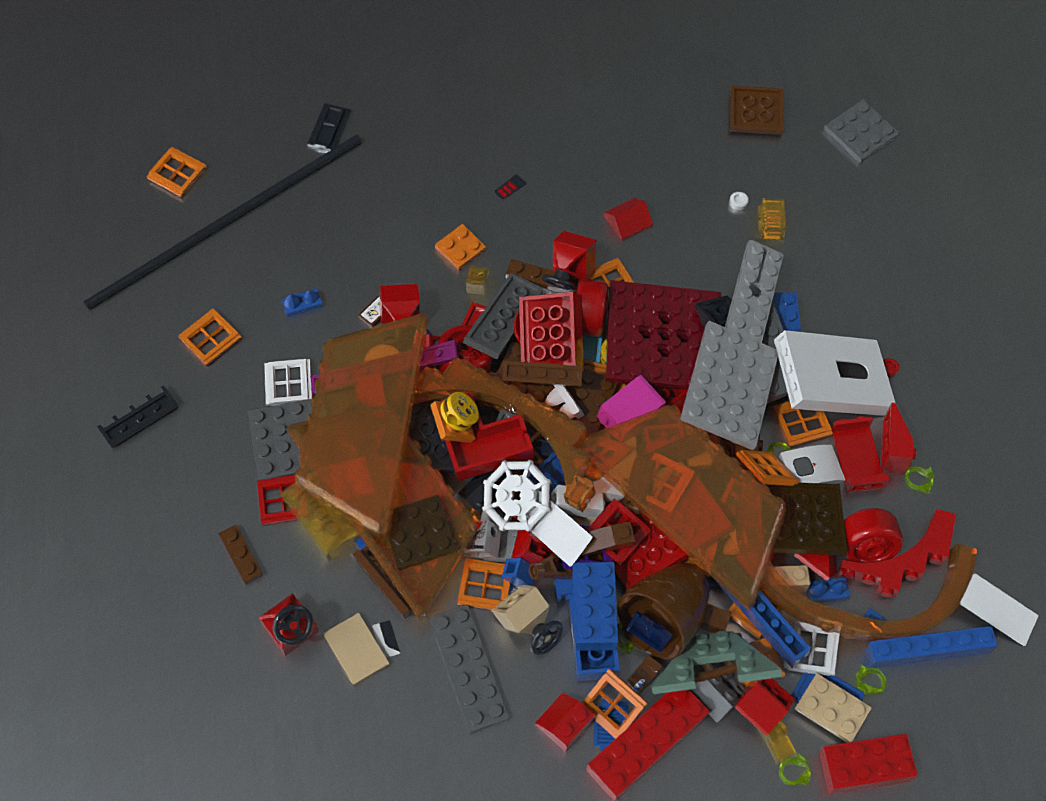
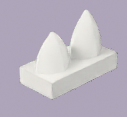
M554 385L555 388L547 396L544 405L556 406L565 402L558 413V419L569 420L574 417L579 419L584 416V413L566 386Z

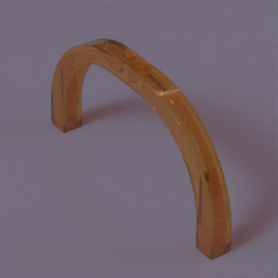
M749 479L742 483L735 513V532L740 555L758 588L776 606L792 617L819 627L827 633L835 632L847 639L855 638L871 642L921 635L945 620L960 604L973 576L977 549L959 543L950 549L945 581L940 593L930 607L916 616L896 621L874 620L825 606L803 596L779 575L769 560L763 546L760 533V510L766 484Z

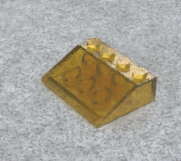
M331 465L295 482L280 493L283 502L328 561L355 543L356 539L377 526L376 522Z

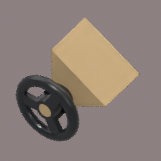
M519 586L491 610L506 630L533 636L530 650L534 655H542L548 652L561 638L563 632L561 622L554 620L544 625L550 606L535 586ZM552 627H557V630L554 632H551L549 629Z

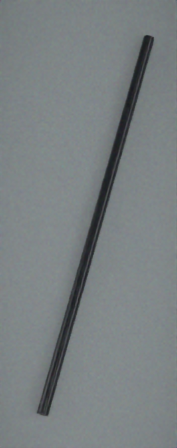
M356 134L94 294L83 301L87 309L95 306L362 142L360 136Z

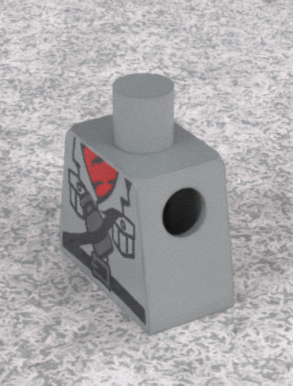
M482 511L480 521H470L467 524L457 552L470 559L498 558L501 530H499L498 525L492 523V518L486 512Z

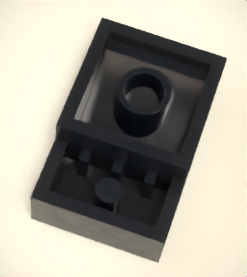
M728 295L695 303V308L704 329L708 321L725 327L732 302Z

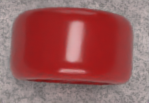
M582 279L578 283L577 294L581 295L583 336L600 337L603 334L605 318H607L608 312L607 300L609 289L608 284L604 281Z
M460 325L452 327L445 331L438 340L437 344L451 340L457 342L459 360L437 365L440 373L454 383L470 384L473 378L481 380L491 369L493 357L463 343L465 336L473 326Z
M868 508L857 511L844 520L847 554L844 556L849 561L858 563L879 562L894 558L900 552L903 545V535L897 518L891 512L880 508Z

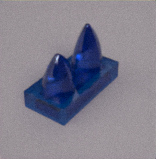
M638 611L625 628L659 652H661L672 636L664 625L656 624Z

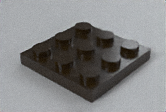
M439 494L381 513L399 571L457 552Z

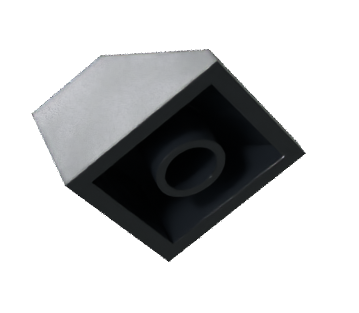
M494 471L475 476L458 492L480 516L483 511L482 507H484L485 484L483 482ZM499 478L494 484L500 485L503 480ZM492 487V504L495 503V502H497V499H496L497 489H495V488H493V487Z

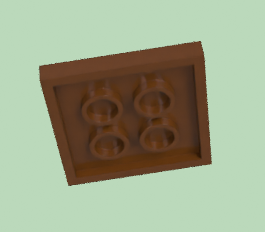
M731 85L730 132L782 135L783 88Z

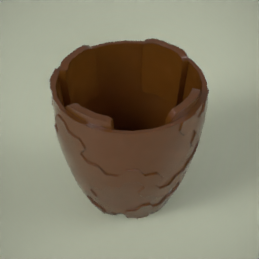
M682 563L665 567L635 583L619 599L617 605V614L628 640L640 651L659 658L672 659L679 656L691 642L704 621L703 618L708 609L709 583L701 571L698 569L693 570L690 565Z

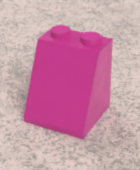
M640 375L602 404L597 417L611 432L612 436L623 444L642 433L644 427L654 426L666 402Z

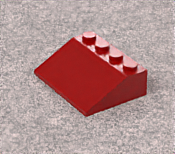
M575 292L519 297L521 362L583 366L582 371H584L581 295Z

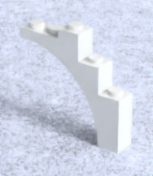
M633 437L623 443L629 446L630 450L612 468L610 473L597 481L584 485H557L550 494L551 501L568 515L596 519L603 512L605 503H611L614 498L620 502L625 497L634 460L639 458L636 453L637 437Z

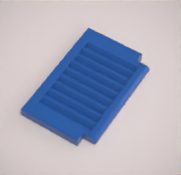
M601 700V704L595 705L605 713L611 704L606 700ZM619 701L617 705L628 714V702ZM615 708L608 714V717L618 726L626 719ZM594 720L593 746L600 747V751H602L615 738Z

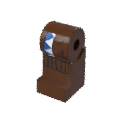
M647 655L626 683L640 695L661 673L663 666Z

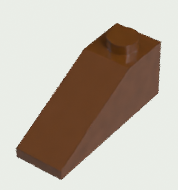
M631 522L610 525L588 532L592 539L579 557L632 547L635 538Z

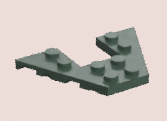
M733 631L698 634L692 638L691 642L679 656L673 658L652 685L653 694L696 689L694 665L736 660L739 683L782 677V671L779 666Z

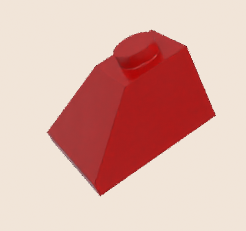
M794 555L826 581L837 573L834 555Z

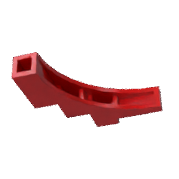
M936 509L931 516L925 535L905 553L879 562L858 563L842 560L837 574L842 575L846 579L861 580L867 585L876 584L875 592L881 593L882 596L887 598L896 597L900 591L902 577L910 581H920L924 575L927 560L932 564L945 563L949 557L956 514Z

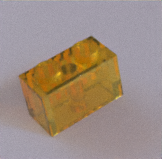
M762 199L761 206L757 208V216L761 220L758 222V232H761V239L783 240L786 231L784 199Z

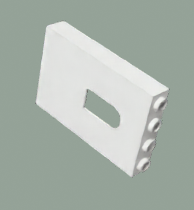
M786 330L774 339L792 409L885 416L891 402L895 403L877 340ZM836 361L863 365L868 372L867 379L840 377Z

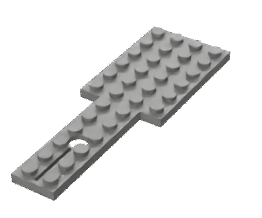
M750 239L746 245L725 327L708 321L705 326L680 420L754 450L757 445L778 358L777 349L763 344L762 340L784 254ZM749 286L758 287L761 295L759 297L753 296Z

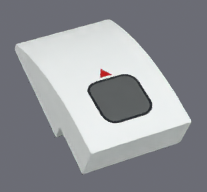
M832 445L798 448L781 452L778 457L800 483L836 484L845 481Z

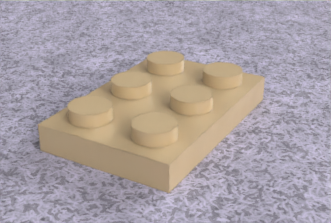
M816 673L795 710L848 743L853 741L872 707Z

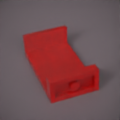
M859 416L850 420L845 418L839 419L834 422L831 428L840 467L845 477L844 483L847 493L885 488L889 482L888 473H882L870 429L873 421L872 417Z

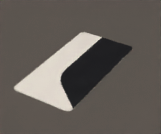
M387 620L373 625L372 628L377 644L385 657L388 658L400 654L391 621Z

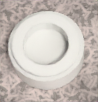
M743 192L733 193L730 197V206L735 210L746 208L748 204L747 195Z

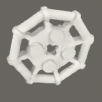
M504 460L487 480L484 479L483 512H486L499 526V530L503 532L505 530L531 531L532 527L547 512H550L551 480L545 477L532 460L512 462ZM524 469L523 475H513L511 470ZM506 472L507 478L500 485L494 484ZM530 473L539 481L538 484L535 485L529 479ZM492 487L495 488V489H497V492H496L497 502H495V503H493V504H492ZM539 489H542L541 504L538 503L536 498ZM520 491L521 494L519 496L521 497V499L514 500V492ZM500 507L506 514L505 518L502 519L494 509ZM535 507H538L539 509L530 518H528V514ZM512 516H521L523 522H510Z

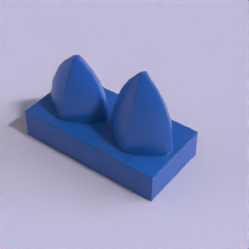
M317 288L295 295L289 294L287 297L282 298L287 317L323 307Z
M846 578L810 582L807 590L809 604L848 600L850 593Z

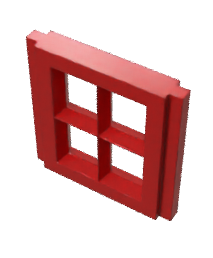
M304 473L262 481L257 480L262 525L309 518ZM299 486L300 495L285 497L284 487ZM280 488L281 498L266 500L265 490ZM300 499V509L286 511L285 501ZM281 501V512L267 513V503Z
M614 498L586 529V532L603 528L605 525L610 526L609 521L617 512H620L626 518L623 523L630 521L638 529L633 533L635 542L632 547L619 549L617 553L614 551L604 552L605 555L620 566L649 534L651 529Z

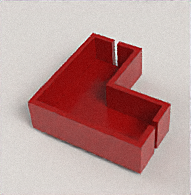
M472 391L465 393L475 402ZM521 414L486 425L482 424L479 415L477 422L471 425L475 436L474 441L467 443L445 440L458 481L494 471L504 460L512 462L527 461L534 458L533 446Z

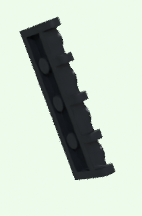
M164 385L160 387L162 393L154 398H151L148 394L145 396L148 401L135 409L133 405L129 406L131 412L118 419L114 415L112 418L115 422L105 428L101 425L97 426L111 448L178 407L176 401Z

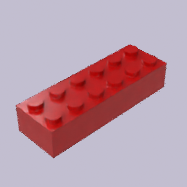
M690 690L667 692L587 764L586 771L613 801H617L704 722L710 711Z

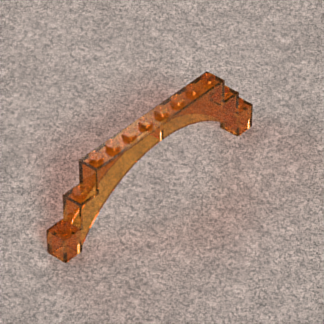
M454 357L443 374L436 368L431 369L426 366L414 383L408 378L403 379L396 376L384 392L387 402L402 411L406 407L420 402L448 398L454 392L467 393L472 391L475 400L489 402L508 409L517 415L521 414L523 419L541 433L557 455L565 478L566 492L563 494L565 503L583 512L596 493L594 483L584 477L592 465L590 454L580 448L588 437L586 426L578 420L573 421L562 411L557 412L553 410L549 404L536 401L535 397L531 394L526 393L525 395L516 386L505 384L499 377L488 375L484 369L472 366L466 359L461 360Z

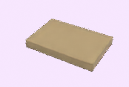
M359 613L323 633L353 687L390 666Z

